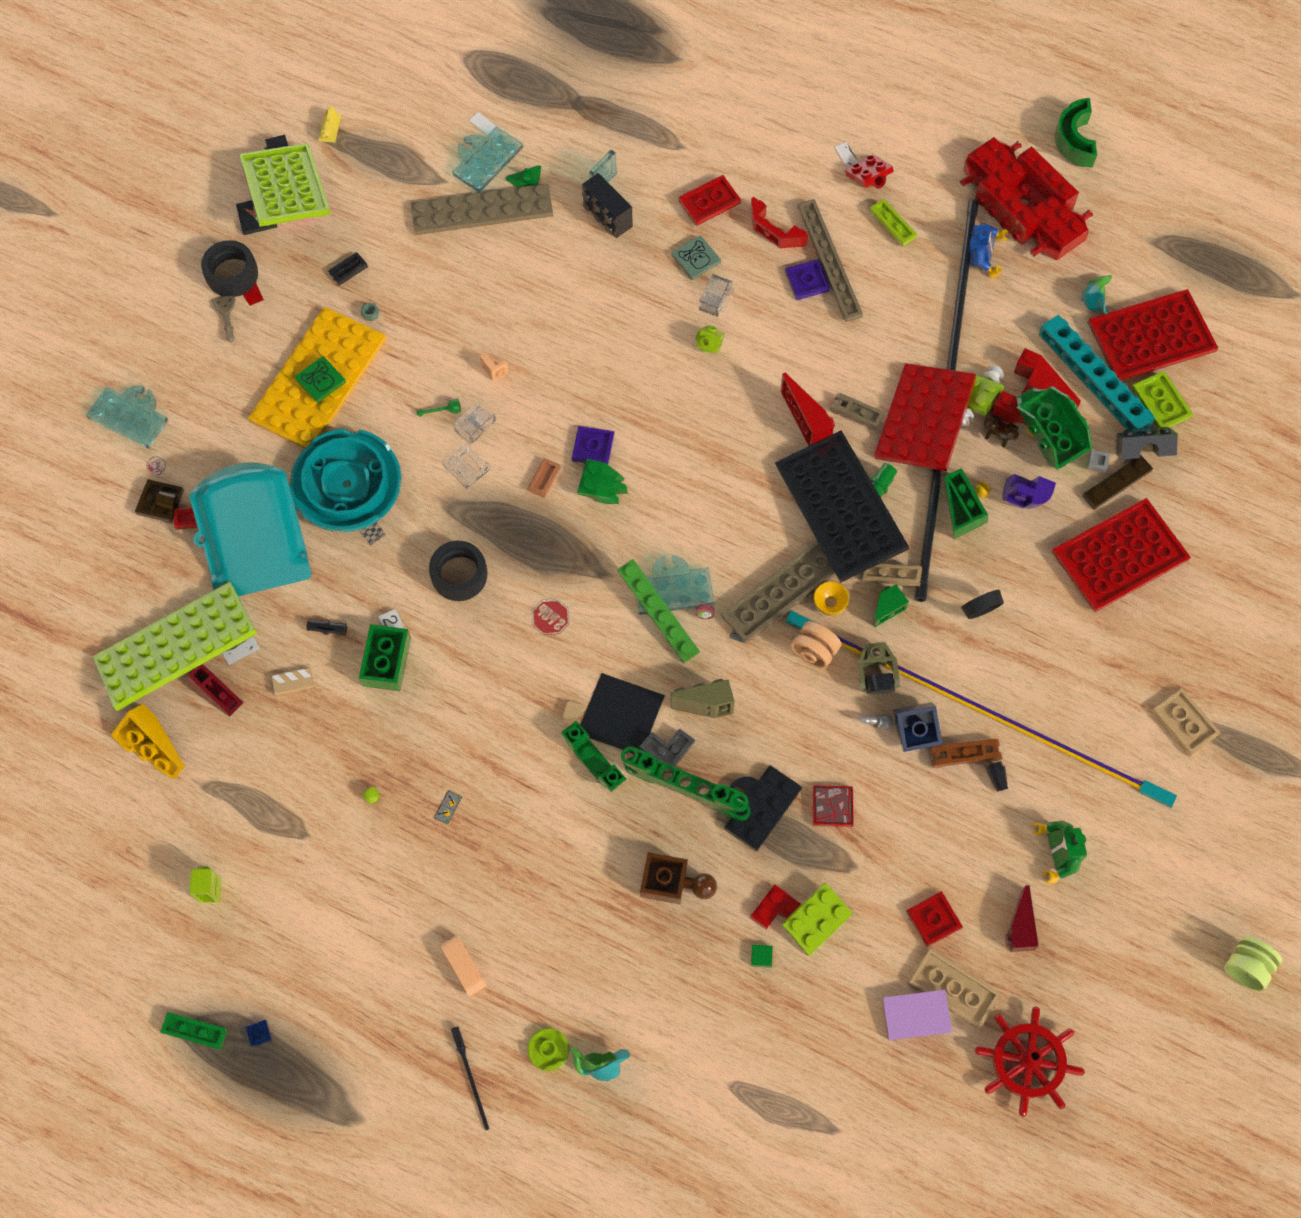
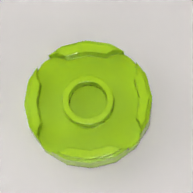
M552 1028L541 1029L533 1034L527 1048L532 1064L538 1069L548 1072L563 1066L568 1059L570 1051L568 1040L564 1034Z

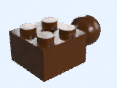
M648 852L640 897L681 904L683 889L692 890L693 894L699 899H709L717 891V882L712 875L707 873L698 874L694 878L686 877L688 859ZM663 875H666L668 879L665 882L659 879L663 878Z

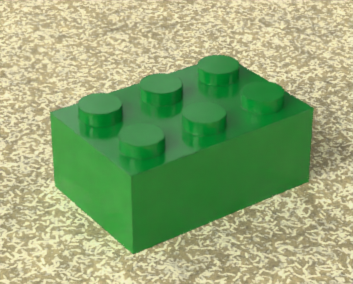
M370 624L359 674V681L363 687L401 691L411 642V635L408 629Z

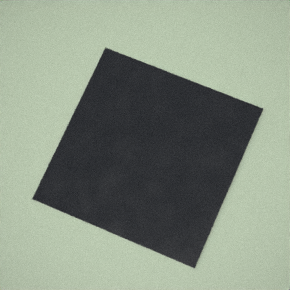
M601 673L580 725L591 739L622 750L626 747L640 749L641 744L650 735L665 695Z

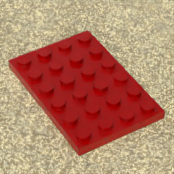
M1188 289L1109 312L1108 314L1089 318L1087 322L1110 370L1115 372L1120 381L1211 354L1218 350V346Z
M905 363L874 454L875 459L947 471L977 378L976 374Z
M1147 498L1052 550L1053 555L1094 612L1103 609L1186 563L1191 558Z

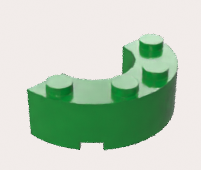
M1083 98L1070 103L1069 107L1062 111L1055 131V143L1060 153L1070 162L1081 167L1093 168L1097 157L1096 140H1089L1083 137L1077 130L1080 126L1088 125L1092 113L1090 98Z

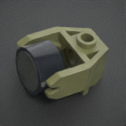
M885 642L865 644L858 662L861 692L866 691L867 694L894 692L895 688L900 687L897 659ZM878 651L880 654L875 656L873 652ZM888 664L893 670V673L865 676L864 680L867 666Z

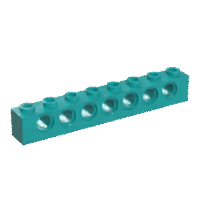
M1058 314L1041 326L1038 335L1126 430L1139 432L1141 429L1151 427L1155 419L1153 413L1144 407L1140 399L1130 392L1128 386L1117 378L1115 372L1105 365L1103 359L1093 352L1091 346L1081 339L1080 335L1069 326L1065 319H1062Z

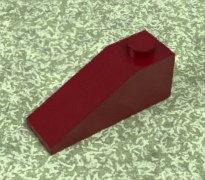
M204 664L192 669L182 679L198 695L229 717L244 703Z
M1025 885L1022 889L1008 934L1005 935L1006 945L1010 946V952L1033 951L1039 947L1030 885Z

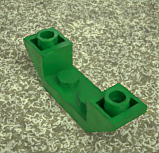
M577 721L561 732V735L576 757L595 779L610 792L627 780L614 764L611 765L589 740L588 733Z

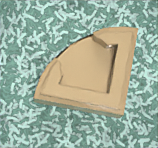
M568 701L562 721H572L582 716L587 706Z

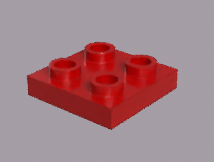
M874 154L866 156L865 159L845 169L847 177L865 188L871 185L876 189L882 188L886 183V176L894 172L892 165Z

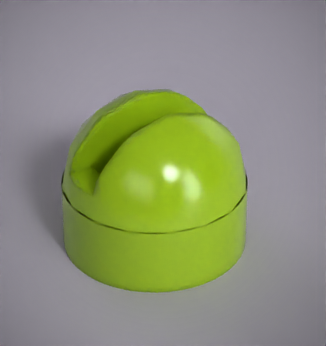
M373 786L366 790L362 797L366 802L374 804L379 800L380 794L376 787Z

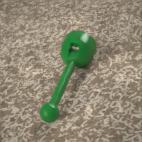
M459 399L450 400L447 406L429 410L419 409L417 415L421 417L427 413L448 410L454 414L461 413Z

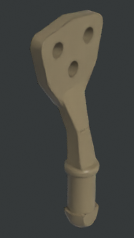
M224 296L213 300V305L223 315L226 339L232 343L235 336L233 334L234 328L230 322V313L235 306L236 299L234 296Z

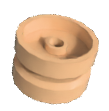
M808 621L801 628V635L796 636L791 643V648L806 663L816 668L826 669L832 661L831 655H835L841 647L840 639L823 625Z

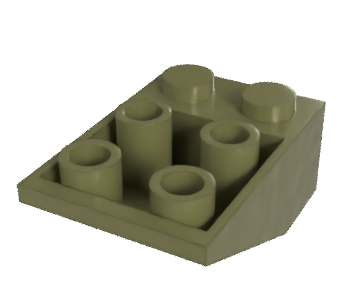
M717 679L706 685L700 683L689 689L678 688L671 693V708L674 710L711 718L734 713L735 701L729 679Z

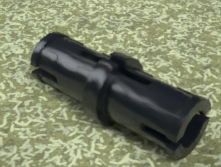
M308 619L306 629L307 631L323 632L324 635L331 633L345 636L347 624L334 623L330 620Z

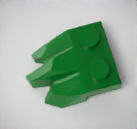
M586 459L577 495L595 498L596 502L619 504V498L616 495L628 494L626 485L621 483L625 478L618 471L604 462Z

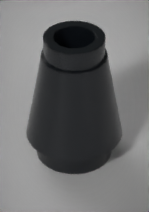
M1002 761L987 765L986 772L996 791L1000 792L1009 789L1005 765L1003 766Z

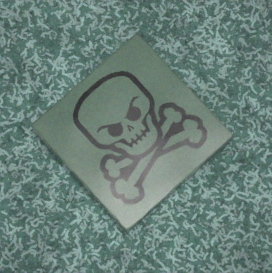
M701 235L672 252V257L691 280L721 263L719 256Z

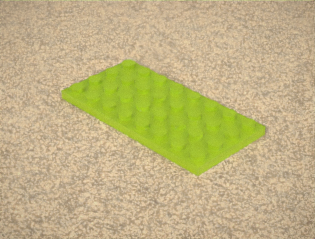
M228 582L93 656V659L115 710L118 711L258 633L231 582Z

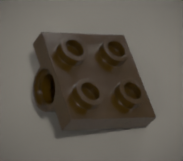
M147 479L135 509L136 515L172 523L174 510L178 508L184 493L183 487Z

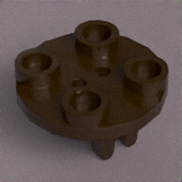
M992 416L991 419L984 421V427L988 430L984 439L988 440L991 434H995L1004 439L1001 445L1004 448L1009 440L1018 439L1019 427L1015 424L1004 423L997 416Z

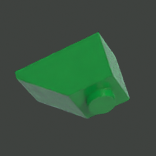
M897 584L892 587L886 586L881 590L873 622L874 627L881 625L908 608L909 601Z

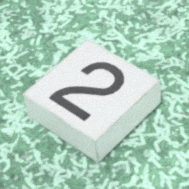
M396 609L378 616L382 626L404 628Z

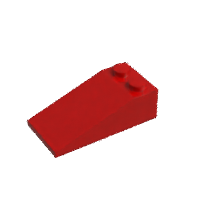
M786 372L782 373L780 392L807 445L810 446L832 435L833 428L835 427L833 418L829 417L826 410Z

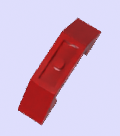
M754 196L751 198L750 209L754 231L780 249L805 247L807 245L808 234L804 229L794 225L785 234L782 229L776 228L765 219L767 205Z

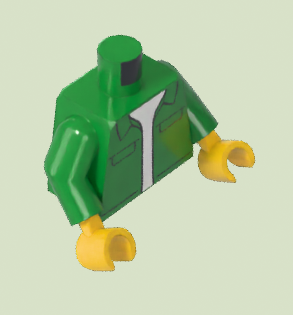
M1063 820L1047 822V825L1044 823H1033L1031 826L1039 827V831L1033 833L1034 835H1043L1046 831L1049 832L1047 836L1057 871H1044L1042 873L1043 876H1050V879L1045 882L1055 884L1059 877L1062 879L1077 873L1081 862L1087 856L1085 847L1086 837L1082 834V830L1074 828L1072 824Z

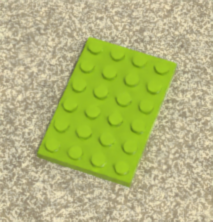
M308 143L239 154L259 227L330 215V208Z

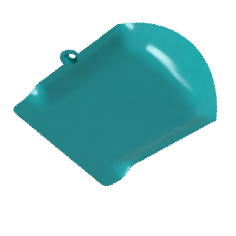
M247 462L233 464L219 469L206 477L189 494L199 530L193 539L197 546L204 548L213 590L231 582L238 596L308 580L311 577L307 551L285 471L263 463Z

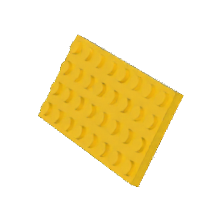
M324 306L247 418L248 421L305 449L314 438L325 432L386 340V335ZM324 356L345 378L346 383L317 404L294 377Z

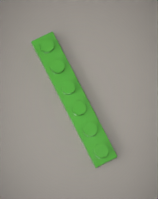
M634 559L618 568V573L682 662L686 663L700 653Z

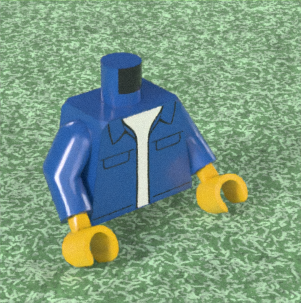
M982 223L973 227L970 241L972 266H979L984 271H988L991 278L1001 276L998 272H1001L1002 268L999 265L991 267L990 264L995 237L999 242L1008 240L1004 235L1009 234V231L1006 229L998 231L997 228Z

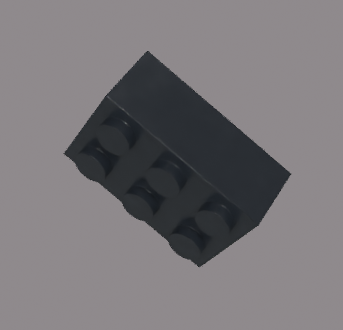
M599 173L582 184L584 208L594 215L597 222H601L605 226L609 234H613L618 238L633 227L632 206Z

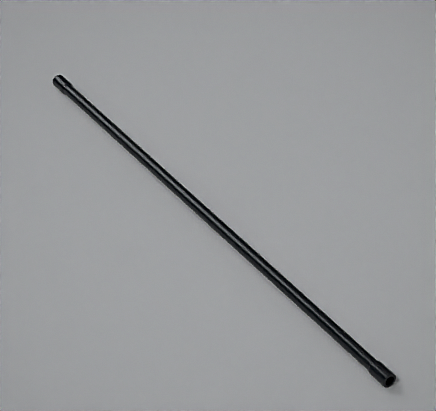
M975 199L968 201L966 229L947 369L955 371L971 258L970 241L979 202ZM933 469L923 540L920 566H922L920 586H916L915 600L918 602H925L927 598L928 575L942 470Z

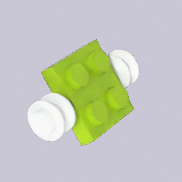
M989 366L988 371L983 374L984 377L976 375L977 378L961 426H968L970 424L969 420L974 418L972 411L986 416L1001 392L1004 391V385L1000 384L999 380L1004 377V373L999 366Z

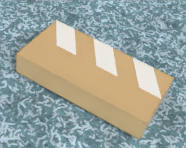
M310 668L272 676L275 696L314 688Z

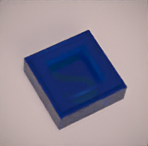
M267 1020L246 1026L252 1048L273 1041Z

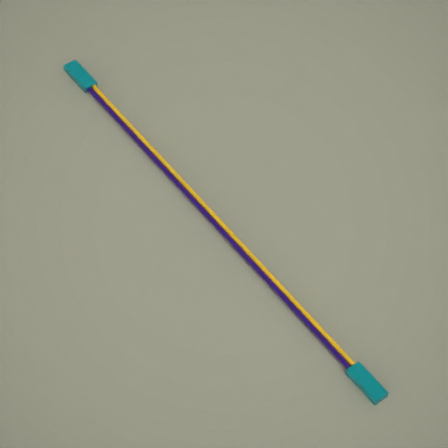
M791 610L785 623L801 630L806 622L815 621ZM837 636L842 647L859 655L862 654L864 648ZM888 664L882 665V666H884V667H886V668L892 670L891 667H890ZM898 665L900 675L1137 788L1140 794L1167 807H1173L1177 795L1146 780L1142 782Z

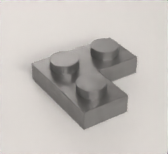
M680 728L668 743L651 732L641 744L640 750L652 754L657 760L676 767L695 743V739Z

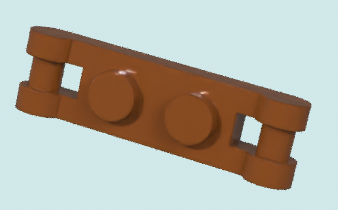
M999 739L932 746L929 748V753L933 758L931 761L932 768L1002 760V753L999 752L998 748L1000 746ZM986 748H991V753H987ZM940 753H945L946 758L941 759Z

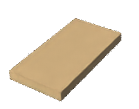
M931 948L928 949L907 983L921 993L946 990L949 1011L978 1030L981 1029L1001 996V993Z

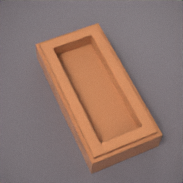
M544 458L527 488L528 491L545 498L561 469V465Z

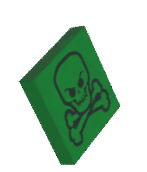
M324 356L294 377L317 404L346 383L345 378Z

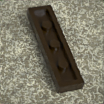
M1140 455V458L1134 459L1086 491L1082 497L1095 510L1152 472L1153 468Z

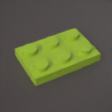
M1165 371L1140 381L1131 388L1144 407L1153 413L1155 417L1153 422L1158 430L1161 427H1173L1192 418L1194 415Z
M823 883L781 926L800 948L810 956L853 913L827 883Z

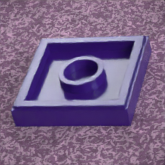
M819 259L785 268V273L796 301L830 292V286Z
M578 426L572 461L585 463L586 459L609 465L615 431Z

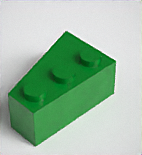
M962 468L946 475L945 489L955 539L988 523V513Z

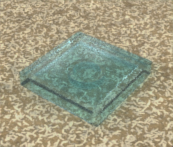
M609 150L589 171V179L599 173L609 182L617 174L616 152Z

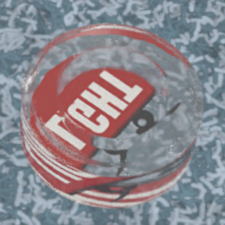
M153 456L147 461L146 467L152 475H161L166 470V463L162 457Z

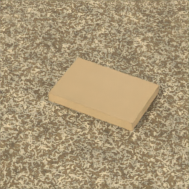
M1182 687L1151 709V713L1189 757L1221 734Z

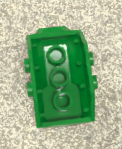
M1051 386L1048 389L1032 388L1016 398L1018 402V407L1016 408L1027 423L1030 433L1038 440L1039 449L1053 468L1059 470L1092 449L1087 421L1081 416L1077 410L1076 403L1069 396Z

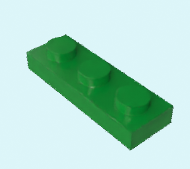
M167 1012L160 1033L221 1050L228 1030Z

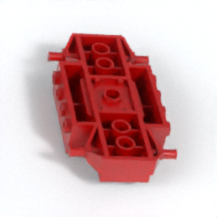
M993 137L969 153L964 164V171L967 176L960 180V184L964 187L971 182L978 186L975 199L979 202V205L983 206L988 211V214L999 222L1003 229L1008 230L1015 241L1023 245L1031 238H1034L1037 246L1030 250V254L1033 257L1042 252L1054 260H1059L1086 240L1089 229L1085 220L1093 216L1092 211L1087 210L1082 215L1071 211L1074 209L1079 191L1032 146L1022 152L1018 159H1016L1014 152L1022 147L1019 141L1009 146ZM1025 199L1029 203L1023 204L1020 200Z

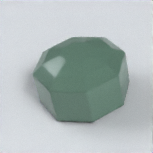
M366 303L362 306L361 314L366 321H374L379 316V308L375 303Z

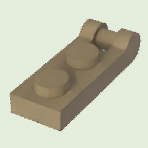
M841 393L836 395L835 403L829 409L834 414L843 415L875 430L884 416L883 411Z

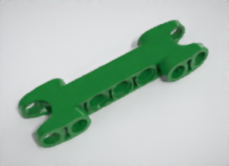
M626 747L621 752V759L625 769L632 776L648 783H657L711 806L719 813L733 819L743 821L750 816L751 811L748 798L740 791L723 784H714L657 760L652 754L635 747ZM628 752L635 753V756H631L627 759L624 758L625 754ZM666 773L673 774L669 779L663 778ZM687 780L691 782L690 785L687 787L681 786V783L683 781ZM702 788L709 789L708 793L704 795L700 794L699 791ZM747 809V813L744 816L736 814V812H743Z

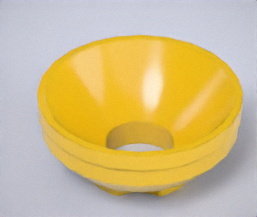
M837 582L821 584L814 594L816 608L828 616L842 613L849 602V594L846 588ZM832 598L836 601V605L828 607L825 604V600Z

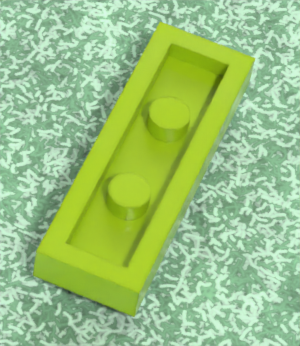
M885 199L870 207L872 215L902 247L917 238V233Z

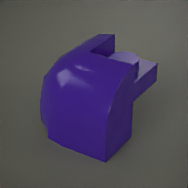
M1013 474L1006 478L1002 499L1004 502L1019 508H1037L1050 500L1056 483L1041 476L1028 480Z

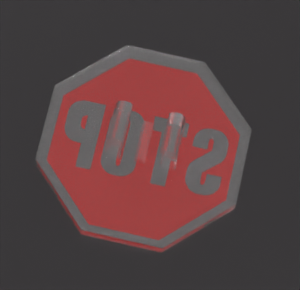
M558 598L542 599L531 610L532 627L544 636L561 634L570 624L569 607Z

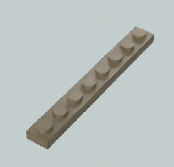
M815 199L798 203V210L845 322L862 318V310Z

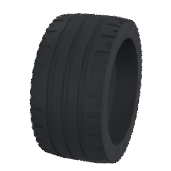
M225 240L214 244L204 253L201 261L202 273L208 286L218 295L238 297L250 291L257 282V263L252 252L245 244L239 241ZM237 259L246 263L242 272L235 277L224 279L214 275L216 268L227 260Z
M457 540L441 545L433 553L429 563V574L434 588L448 600L466 601L474 598V596H477L486 584L488 571L485 558L480 550L469 542ZM464 557L475 562L477 566L476 574L470 581L464 584L452 585L446 583L440 577L442 567L453 558Z

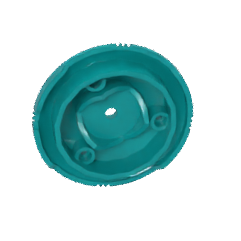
M337 429L314 438L311 444L299 455L291 471L290 491L294 505L299 513L314 526L334 532V530L336 532H353L375 524L391 510L400 493L401 469L394 452L380 437L360 429L357 433L348 432L346 429ZM351 482L349 487L343 486L344 483Z

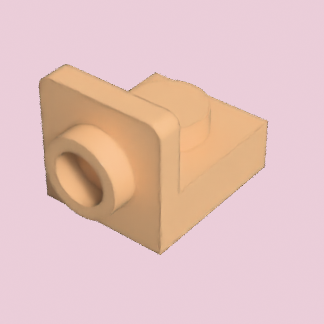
M487 353L480 356L481 366L493 381L497 378H502L508 372L506 361L497 365L493 357L490 358Z

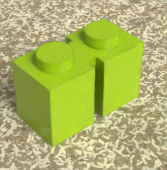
M199 866L198 869L191 870L190 895L199 903L220 902L221 878L208 866Z

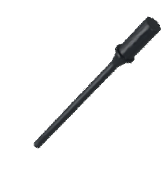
M459 1026L451 1029L457 1047L456 1051L462 1056L485 1130H489L467 1061L466 1046Z

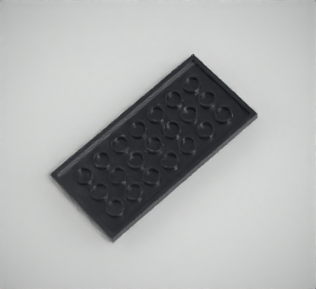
M842 430L775 462L781 477L840 583L909 550V545Z

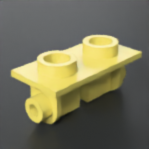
M332 106L326 109L318 141L336 142L342 114L336 113L335 108Z

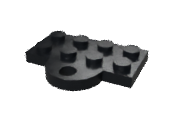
M769 765L759 780L753 777L736 779L730 787L733 789L742 787L744 789L751 813L748 819L743 821L731 818L724 827V830L758 852L803 787L771 765ZM747 809L743 812H736V814L744 816L747 813Z

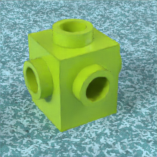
M707 325V327L705 326L698 330L695 337L697 341L696 347L701 348L700 350L705 353H717L721 349L725 333L718 331L714 326Z

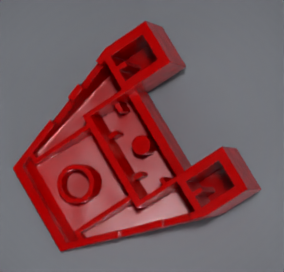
M1024 348L1014 370L1015 374L1028 379L1022 394L1032 388L1048 389L1053 386L1069 396L1076 403L1078 409L1081 400L1043 356ZM1002 391L994 405L991 416H997L1007 423H1024L1027 426L1024 418L1016 408L1018 407L1017 397Z

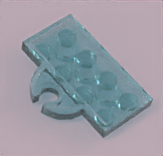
M497 126L486 137L481 135L466 136L464 142L472 145V147L465 148L459 142L457 151L461 163L452 171L453 176L480 193L523 148V143Z
M141 385L132 386L122 394L106 387L86 414L88 419L149 449L168 421L166 416L154 411L156 399L150 389L147 391L144 399H138L139 395L145 391L144 386Z
M672 555V562L675 566L673 568H666V558L663 556L655 562L652 575H646L670 611L710 606L715 603L709 567L690 570L688 563L683 558ZM636 598L638 614H648Z

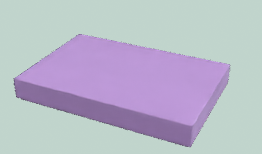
M946 990L883 997L889 1040L952 1033Z

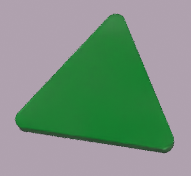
M541 166L525 168L524 171L507 176L506 181L517 188L539 185Z

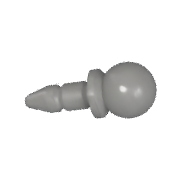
M888 714L858 718V721L864 724H872L875 728L880 727L883 730L890 729L894 723L893 718Z

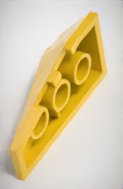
M144 703L130 710L111 734L124 750L128 752L133 751L139 755V759L142 761L147 760L154 764L155 769L173 780L185 768L158 718Z

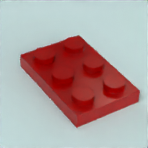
M724 175L678 197L679 203L696 226L741 204V198Z

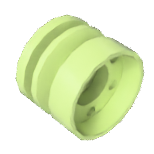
M1243 936L1239 942L1240 945L1235 948L1236 954H1232L1224 966L1225 971L1241 985L1254 991L1263 992L1272 979L1270 974H1274L1277 971V967L1282 963V957L1265 942L1254 937Z

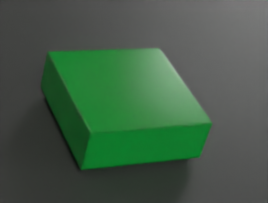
M752 945L751 967L772 968L773 946Z

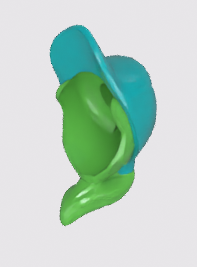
M1112 275L1095 277L1088 282L1087 287L1083 291L1081 301L1084 302L1089 310L1103 311L1105 314H1108L1105 310V285L1111 281Z
M570 1049L573 1054L576 1071L580 1075H591L598 1081L608 1082L618 1077L620 1074V1063L631 1056L627 1049H620L615 1053L611 1051L605 1054L590 1053L585 1056L578 1049Z

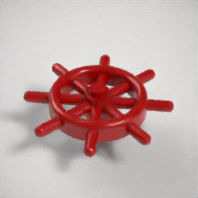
M1037 1006L1032 1008L1030 1024H1020L1012 1028L1001 1014H996L994 1019L1004 1034L999 1038L994 1049L980 1046L975 1048L977 1055L993 1058V1067L997 1079L985 1087V1092L991 1094L1001 1086H1004L1008 1091L1019 1096V1115L1021 1117L1027 1115L1029 1099L1040 1098L1046 1095L1051 1097L1059 1109H1064L1066 1104L1055 1089L1061 1084L1066 1073L1078 1076L1085 1074V1070L1082 1067L1067 1064L1066 1052L1062 1043L1074 1035V1030L1069 1028L1056 1036L1050 1030L1040 1026V1008ZM1029 1034L1027 1050L1017 1035ZM1037 1036L1047 1042L1040 1049H1036ZM1009 1040L1019 1054L1004 1051ZM1054 1051L1056 1062L1042 1059L1049 1052ZM1003 1060L1018 1064L1006 1072ZM1040 1068L1055 1071L1051 1081L1047 1079ZM1024 1071L1022 1086H1020L1012 1078ZM1032 1072L1043 1087L1031 1088Z

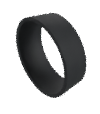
M998 589L976 597L964 604L961 609L968 619H974L987 614L1004 604L1001 591Z

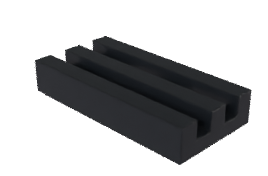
M356 252L328 272L340 286L366 269L368 265Z

